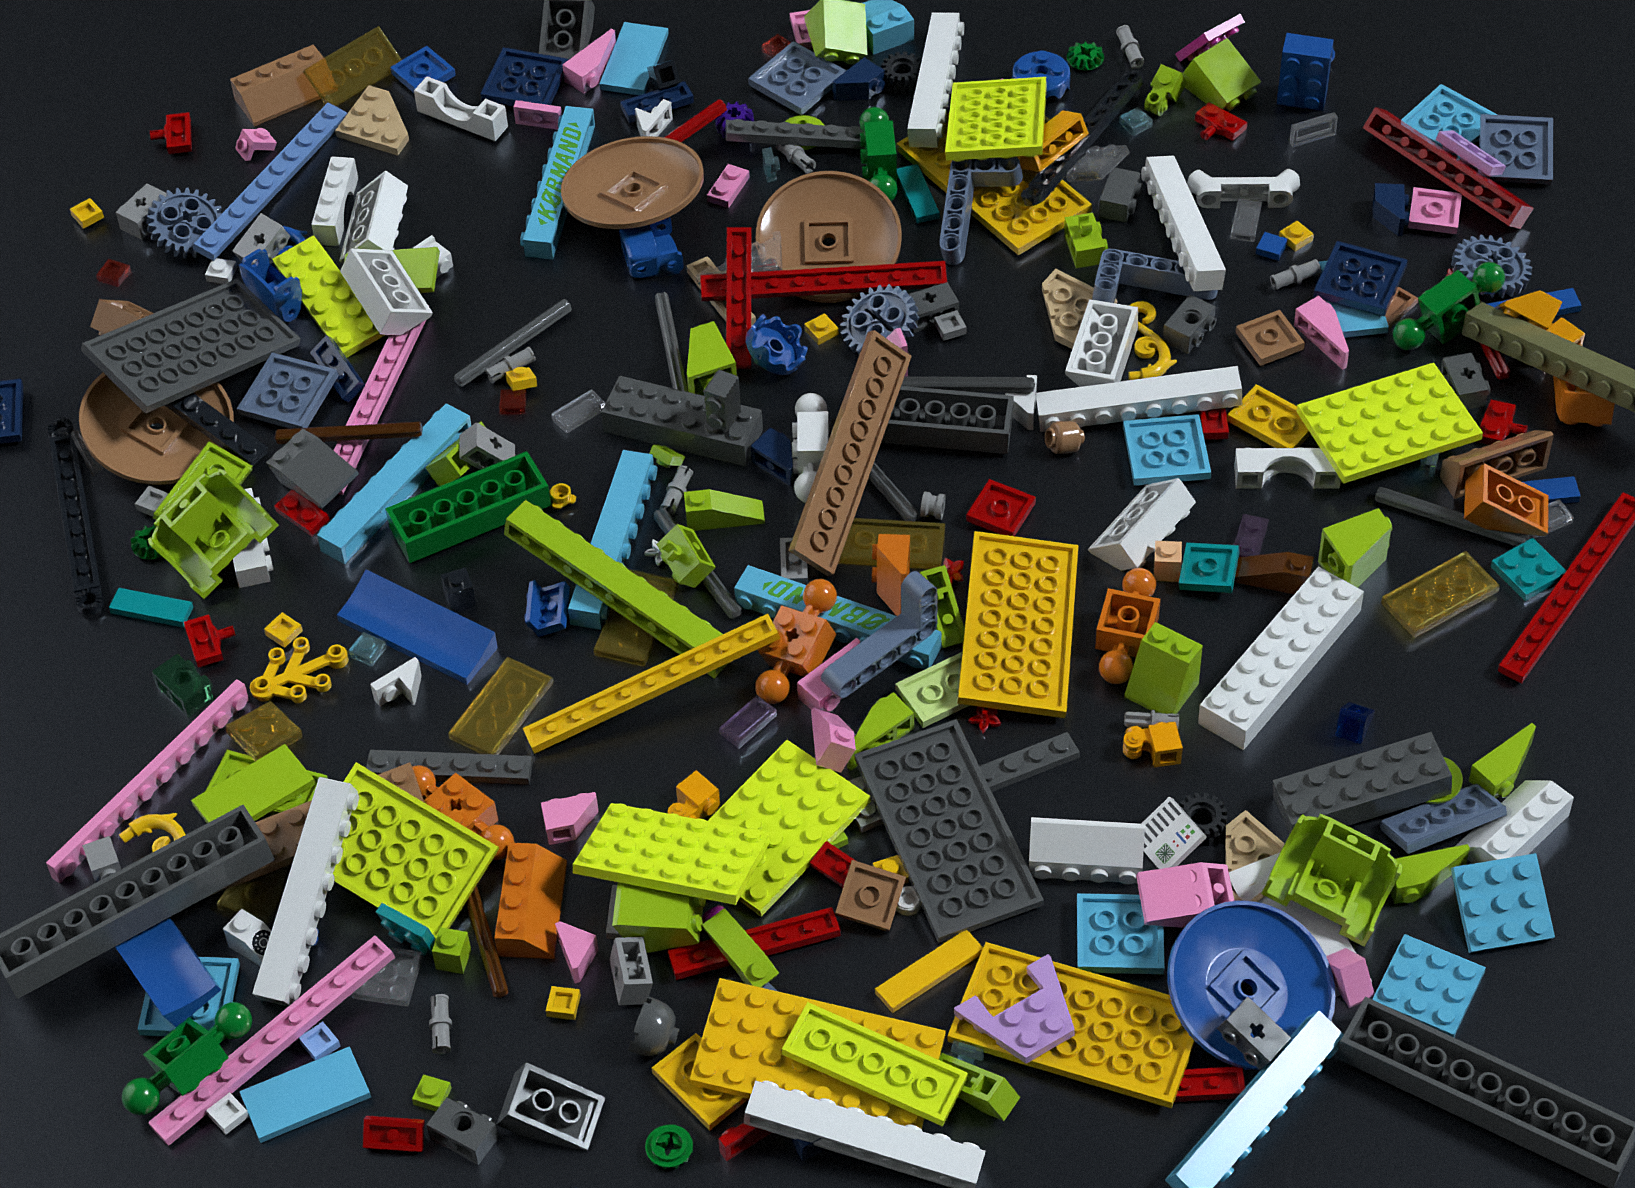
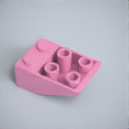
M1200 862L1138 872L1136 875L1145 925L1184 928L1196 915L1205 909L1220 903L1234 901L1228 866L1225 864Z

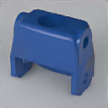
M670 217L642 227L620 229L622 249L632 277H666L679 274L683 270L682 253L677 250L675 242L669 235L672 232ZM659 224H665L663 227L657 228Z
M257 249L244 257L242 263L239 264L245 286L282 321L291 322L297 318L302 306V290L299 278H286L270 264L268 253L265 249Z

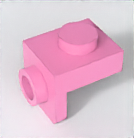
M242 129L235 148L245 161H250L254 150L274 151L277 142L266 129Z

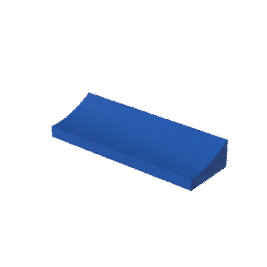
M365 570L354 592L337 614L339 622L412 658L416 657L418 661L466 685L469 684L498 648L494 631L369 570Z
M170 917L115 946L159 1012L175 1027L179 1026L221 991V988Z

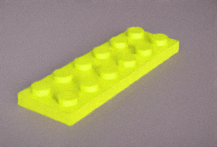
M314 235L272 259L276 268L286 278H299L302 290V304L325 336L328 335L334 339L346 358L385 336L380 335L340 270Z
M809 1002L804 1007L782 1048V1055L942 1127L968 1076V1073Z

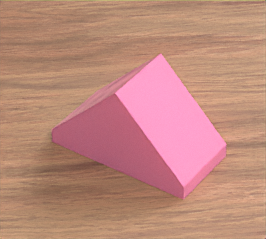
M557 922L555 923L557 938L576 984L581 982L599 951L597 937L592 933L566 923Z
M1347 948L1326 956L1332 970L1335 987L1348 1008L1361 1004L1365 996L1370 999L1374 997L1375 994L1365 958Z

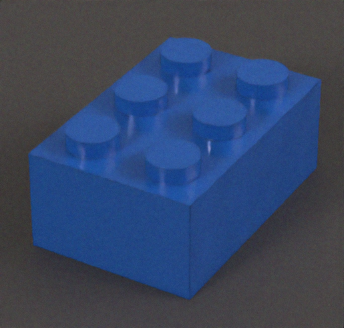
M1291 33L1286 34L1282 51L1277 104L1323 111L1328 89L1334 39Z

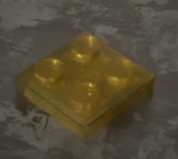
M271 701L225 725L226 733L255 761L284 744L289 746L302 738V730Z

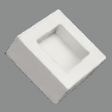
M216 258L214 261L212 260L205 273L206 281L220 284L230 282L237 270L236 261Z
M230 1092L206 1110L208 1117L225 1135L249 1117L248 1111Z

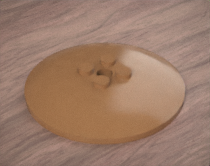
M653 136L621 139L602 145L577 160L563 178L561 196L567 211L585 224L605 229L642 227L676 214L696 197L704 180L703 165L693 149L673 139Z
M813 172L787 182L768 199L760 213L756 227L757 252L765 271L896 264L901 248V224L892 202L871 182L846 172ZM826 238H832L836 241L832 246H826L822 243ZM861 292L797 297L820 303H835L860 297Z
M104 373L92 382L82 399L79 411V426L86 448L104 468L127 480L156 485L177 483L209 441L222 448L165 405L145 414ZM219 382L193 392L234 422L230 399ZM159 423L163 425V428L155 430L150 425Z

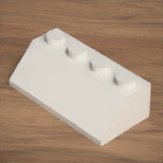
M384 171L357 192L339 262L344 264L345 255L349 253L350 249L394 250L393 244L399 233L397 228L403 217L402 209L407 200L408 185L389 172Z
M350 249L340 272L380 335H402L432 316L433 312L393 251Z
M1089 299L1065 370V375L1079 387L1121 382L1138 329V307Z
M1179 478L1148 484L1088 548V551L1121 571L1140 568L1146 563L1145 559L1147 556L1155 551V541H1162L1164 537L1174 532L1176 529L1175 525L1189 515V510L1196 501Z
M1525 780L1502 802L1506 806L1507 815L1475 827L1456 846L1469 845L1468 860L1473 864L1528 855L1569 816L1574 797L1553 781Z
M1031 817L1029 870L1031 875L1039 879L1058 878L1068 881L1091 880L1097 883L1105 881L1121 882L1123 884L1137 883L1136 875L1138 872H1142L1145 824Z

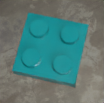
M1534 538L1495 558L1491 563V568L1524 601L1558 583L1566 572Z
M1186 543L1179 578V590L1232 593L1239 558V545Z
M381 903L376 913L382 920L380 924L389 930L388 935L399 943H403L404 940L411 943V948L423 956L426 953L433 956L432 949L436 938L429 928Z

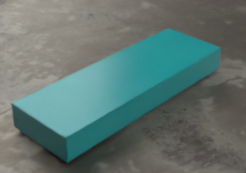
M915 164L898 168L897 180L916 223L939 219L940 212L920 167Z
M118 588L109 606L111 614L183 628L185 627L184 622L188 620L194 608L190 601Z

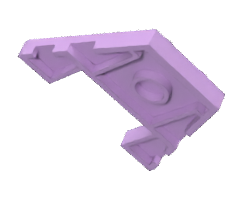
M1049 954L1027 966L1028 975L1040 989L1036 993L994 1017L991 1016L975 995L954 1007L955 1016L960 1020L965 1019L971 1023L975 1030L981 1034H987L996 1040L997 1045L1026 1064L1075 1036L1072 1019Z

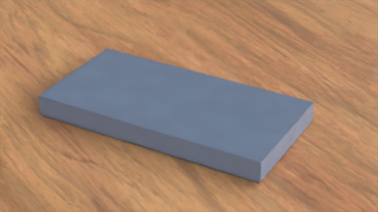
M1474 784L1461 789L1453 799L1445 803H1425L1380 821V829L1409 854L1507 815L1505 805L1481 786Z

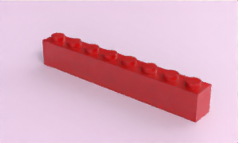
M1375 107L1363 126L1365 130L1508 226L1521 229L1534 209L1386 110Z

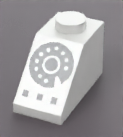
M241 909L223 928L228 946L261 967L271 930L263 921Z

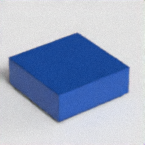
M1264 232L1256 247V254L1279 261L1287 245V238Z

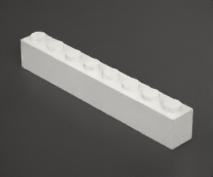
M932 13L907 128L909 147L937 148L939 138H943L944 125L942 123H946L947 110L945 108H949L950 105L949 94H952V79H955V65H958L959 59L958 50H961V36H964V22H960L959 13Z
M1175 156L1146 157L1145 167H1142L1141 177L1147 184L1148 194L1153 198L1154 208L1158 209L1160 221L1165 225L1166 235L1172 241L1173 251L1179 257V265L1185 271L1186 281L1190 282L1193 291L1222 290L1226 269Z
M1238 366L1035 393L1040 432H1046V429L1056 421H1074L1079 427L1243 405Z
M323 777L318 779L252 994L259 1000L289 1007L300 996L302 973H305L309 966V950L311 945H314L317 940L318 930L316 927L319 918L324 916L327 891H330L333 887L334 868L341 861L343 853L341 845L344 837H347L350 832L351 822L349 819L352 810L357 808L359 801L358 791L350 783Z
M755 1081L744 1116L743 1124L795 1140L801 1139L814 1142L815 1146L951 1188H975L985 1151L973 1143L964 1142L961 1144L952 1141L950 1137L944 1134L936 1133L932 1135L922 1132L921 1128L914 1125L903 1126L896 1124L892 1119L885 1116L873 1117L867 1115L859 1108L849 1107L847 1109L837 1106L832 1100L811 1098L800 1090H785L779 1088L776 1083L771 1081Z

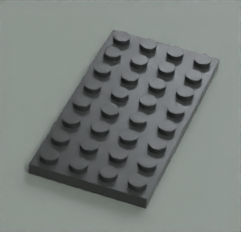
M235 279L82 343L81 351L146 414L267 360L272 352L281 354L299 346L301 338L238 279Z
M957 719L854 754L858 769L920 900L938 943L951 939L963 931L968 930L971 932L1043 906L1044 899Z

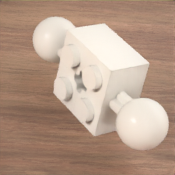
M815 393L804 394L797 400L795 405L797 422H792L793 438H797L793 439L792 457H797V459H793V474H798L794 490L796 496L804 503L807 501L829 440L827 404L820 395Z

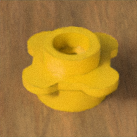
M559 483L549 490L554 509H561L568 504L576 502V496L571 494L570 486L567 484Z

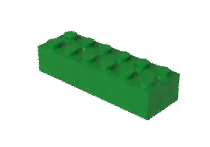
M526 451L387 507L385 510L392 534L408 562L412 563L505 525L506 518L525 500L541 509L551 506L548 484Z

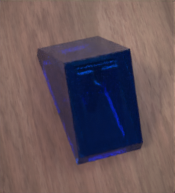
M1348 702L1340 708L1335 736L1362 744L1375 710Z

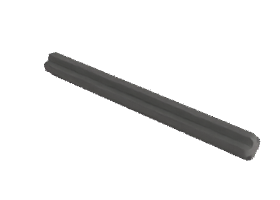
M666 292L657 293L655 295V302L673 389L688 392L668 294Z
M566 299L556 303L454 374L455 383L460 387L465 386L485 372L486 368L492 367L505 356L571 312V304Z
M904 376L901 386L965 392L1032 393L1035 389V381L1032 377Z
M835 418L829 421L830 435L836 421ZM874 462L869 475L870 481L907 523L912 524L914 521H917L919 519V512Z
M1379 487L1376 492L1375 500L1379 503L1517 547L1527 540V534L1487 530L1464 519V513L1384 487Z
M664 508L655 510L653 513L654 520L665 534L677 524ZM712 571L701 582L730 619L739 617L742 613L741 607Z

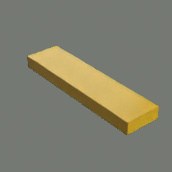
M968 930L963 931L876 987L875 994L894 1013L978 958L983 947Z

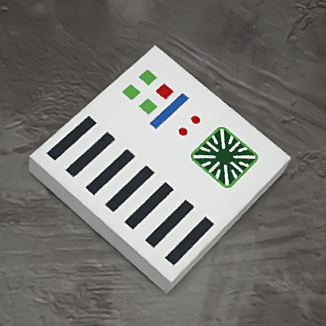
M1170 796L1141 823L1145 824L1144 852L1159 869L1178 866L1207 838Z

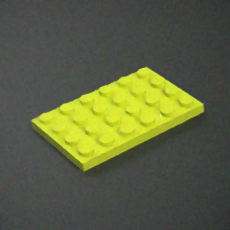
M1046 77L953 83L945 149L946 161L960 162L965 159L987 160L997 157L1009 159L1014 156L1035 157L1043 155Z
M1434 362L1299 404L1296 411L1343 484L1482 440L1483 435L1477 423Z
M786 740L708 820L747 829L754 828L770 833V843L739 901L762 917L810 866V861L826 841L831 844L871 802L870 795L833 770L816 765L814 757Z
M356 762L343 782L353 785L358 791L359 801L357 808L352 810L349 819L351 822L350 832L347 837H344L341 845L343 853L341 861L334 868V882L377 908L381 903H384L428 927L434 937L437 938L440 927L448 929L451 927L496 855L499 847Z
M611 803L574 861L573 874L736 905L770 843V833L754 828L747 829L727 823L710 822L701 818L694 819L674 813L667 814L647 808L641 809L626 806L625 804Z

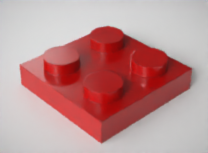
M989 479L966 514V521L1000 535L1015 536L1036 504V497Z

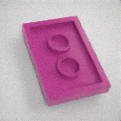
M1239 14L1199 36L1175 54L1179 62L1186 58L1192 61L1203 52L1239 32L1238 26L1245 22L1243 17Z

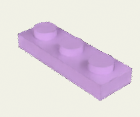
M1453 130L1439 131L1436 141L1441 143L1446 151L1460 156L1462 162L1478 168V172L1486 177L1503 174L1506 166Z

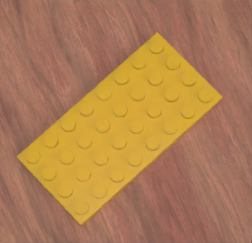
M947 113L946 123H942L944 125L943 138H939L937 148L909 147L908 137L896 143V150L913 165L917 164L921 172L945 193H947L952 160L946 161L945 156L949 113ZM1022 169L1023 179L1016 186L974 187L971 215L1012 251L1020 255L1063 229L1065 217L1091 212L1092 204L1062 179L1043 202L1034 206H1026L1023 203L1021 193L1029 187L1028 184L1038 172Z
M974 532L957 704L1065 718L1067 712L1078 545Z
M985 942L961 1003L976 995L991 1016L994 1017L1031 996L1040 989L1028 975L1027 966L1039 960L1040 957ZM1054 961L1052 962L1072 1019L1075 1036L1026 1064L997 1045L996 1040L985 1033L981 1034L975 1030L973 1025L965 1019L960 1020L955 1016L947 1035L948 1042L1171 1109L1195 1045V1041L1178 1019L1170 995Z
M719 978L689 1079V1085L750 1099L755 1081H771L776 1083L779 1088L785 1090H800L811 1098L818 1100L826 1098L834 1101L837 1106L847 1109L849 1107L859 1108L867 1115L873 1117L885 1116L892 1119L896 1124L903 1126L914 1125L922 1129L925 1118L782 1055V1048L807 1002L938 1060L940 1059L945 1039V1030Z

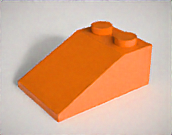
M1553 376L1556 412L1560 421L1570 425L1578 424V422L1588 423L1597 427L1603 426V424L1611 425L1615 403Z
M1484 463L1465 480L1464 519L1487 530L1546 536L1548 534L1549 495Z
M879 534L878 543L872 545V560H877V567H872V583H877V594L894 614L898 616L901 614V584L906 576L910 574V535Z

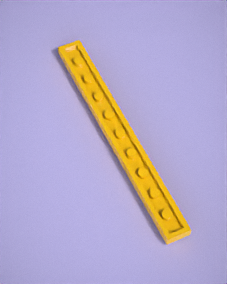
M766 614L523 728L524 733L535 754L779 640V633L769 614Z

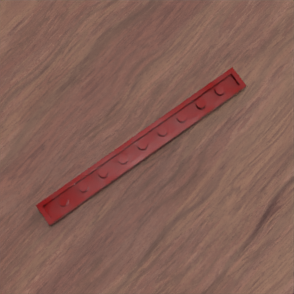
M945 261L751 272V299L869 292L870 287L875 292L879 285L885 290L888 284L892 286L893 290L897 286L901 290L926 289L947 282ZM727 274L700 275L702 302L726 300Z
M1624 492L1620 495L1499 664L1498 672L1521 684L1635 525V497Z

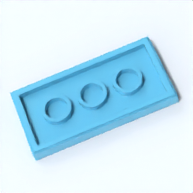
M624 22L599 83L600 90L633 95L645 94L651 81L647 67L658 63L668 37V28Z
M1327 261L1319 262L1321 267L1320 276L1325 268ZM1328 301L1336 311L1344 338L1388 333L1389 326L1386 316Z
M350 1046L240 1091L260 1143L371 1098L369 1089Z

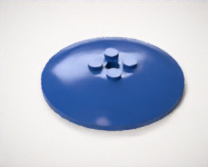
M1230 901L1214 905L1196 915L1183 928L1172 947L1168 961L1167 983L1175 1013L1187 1033L1199 1046L1227 1064L1243 1069L1260 1071L1256 1066L1249 1064L1245 1060L1243 1053L1234 1045L1227 1043L1223 1039L1222 1033L1216 1029L1246 997H1249L1289 1036L1294 1033L1308 1016L1318 1010L1332 1021L1335 1009V984L1328 959L1314 936L1300 922L1278 908L1254 901ZM1242 982L1251 985L1253 995L1249 996L1242 992Z

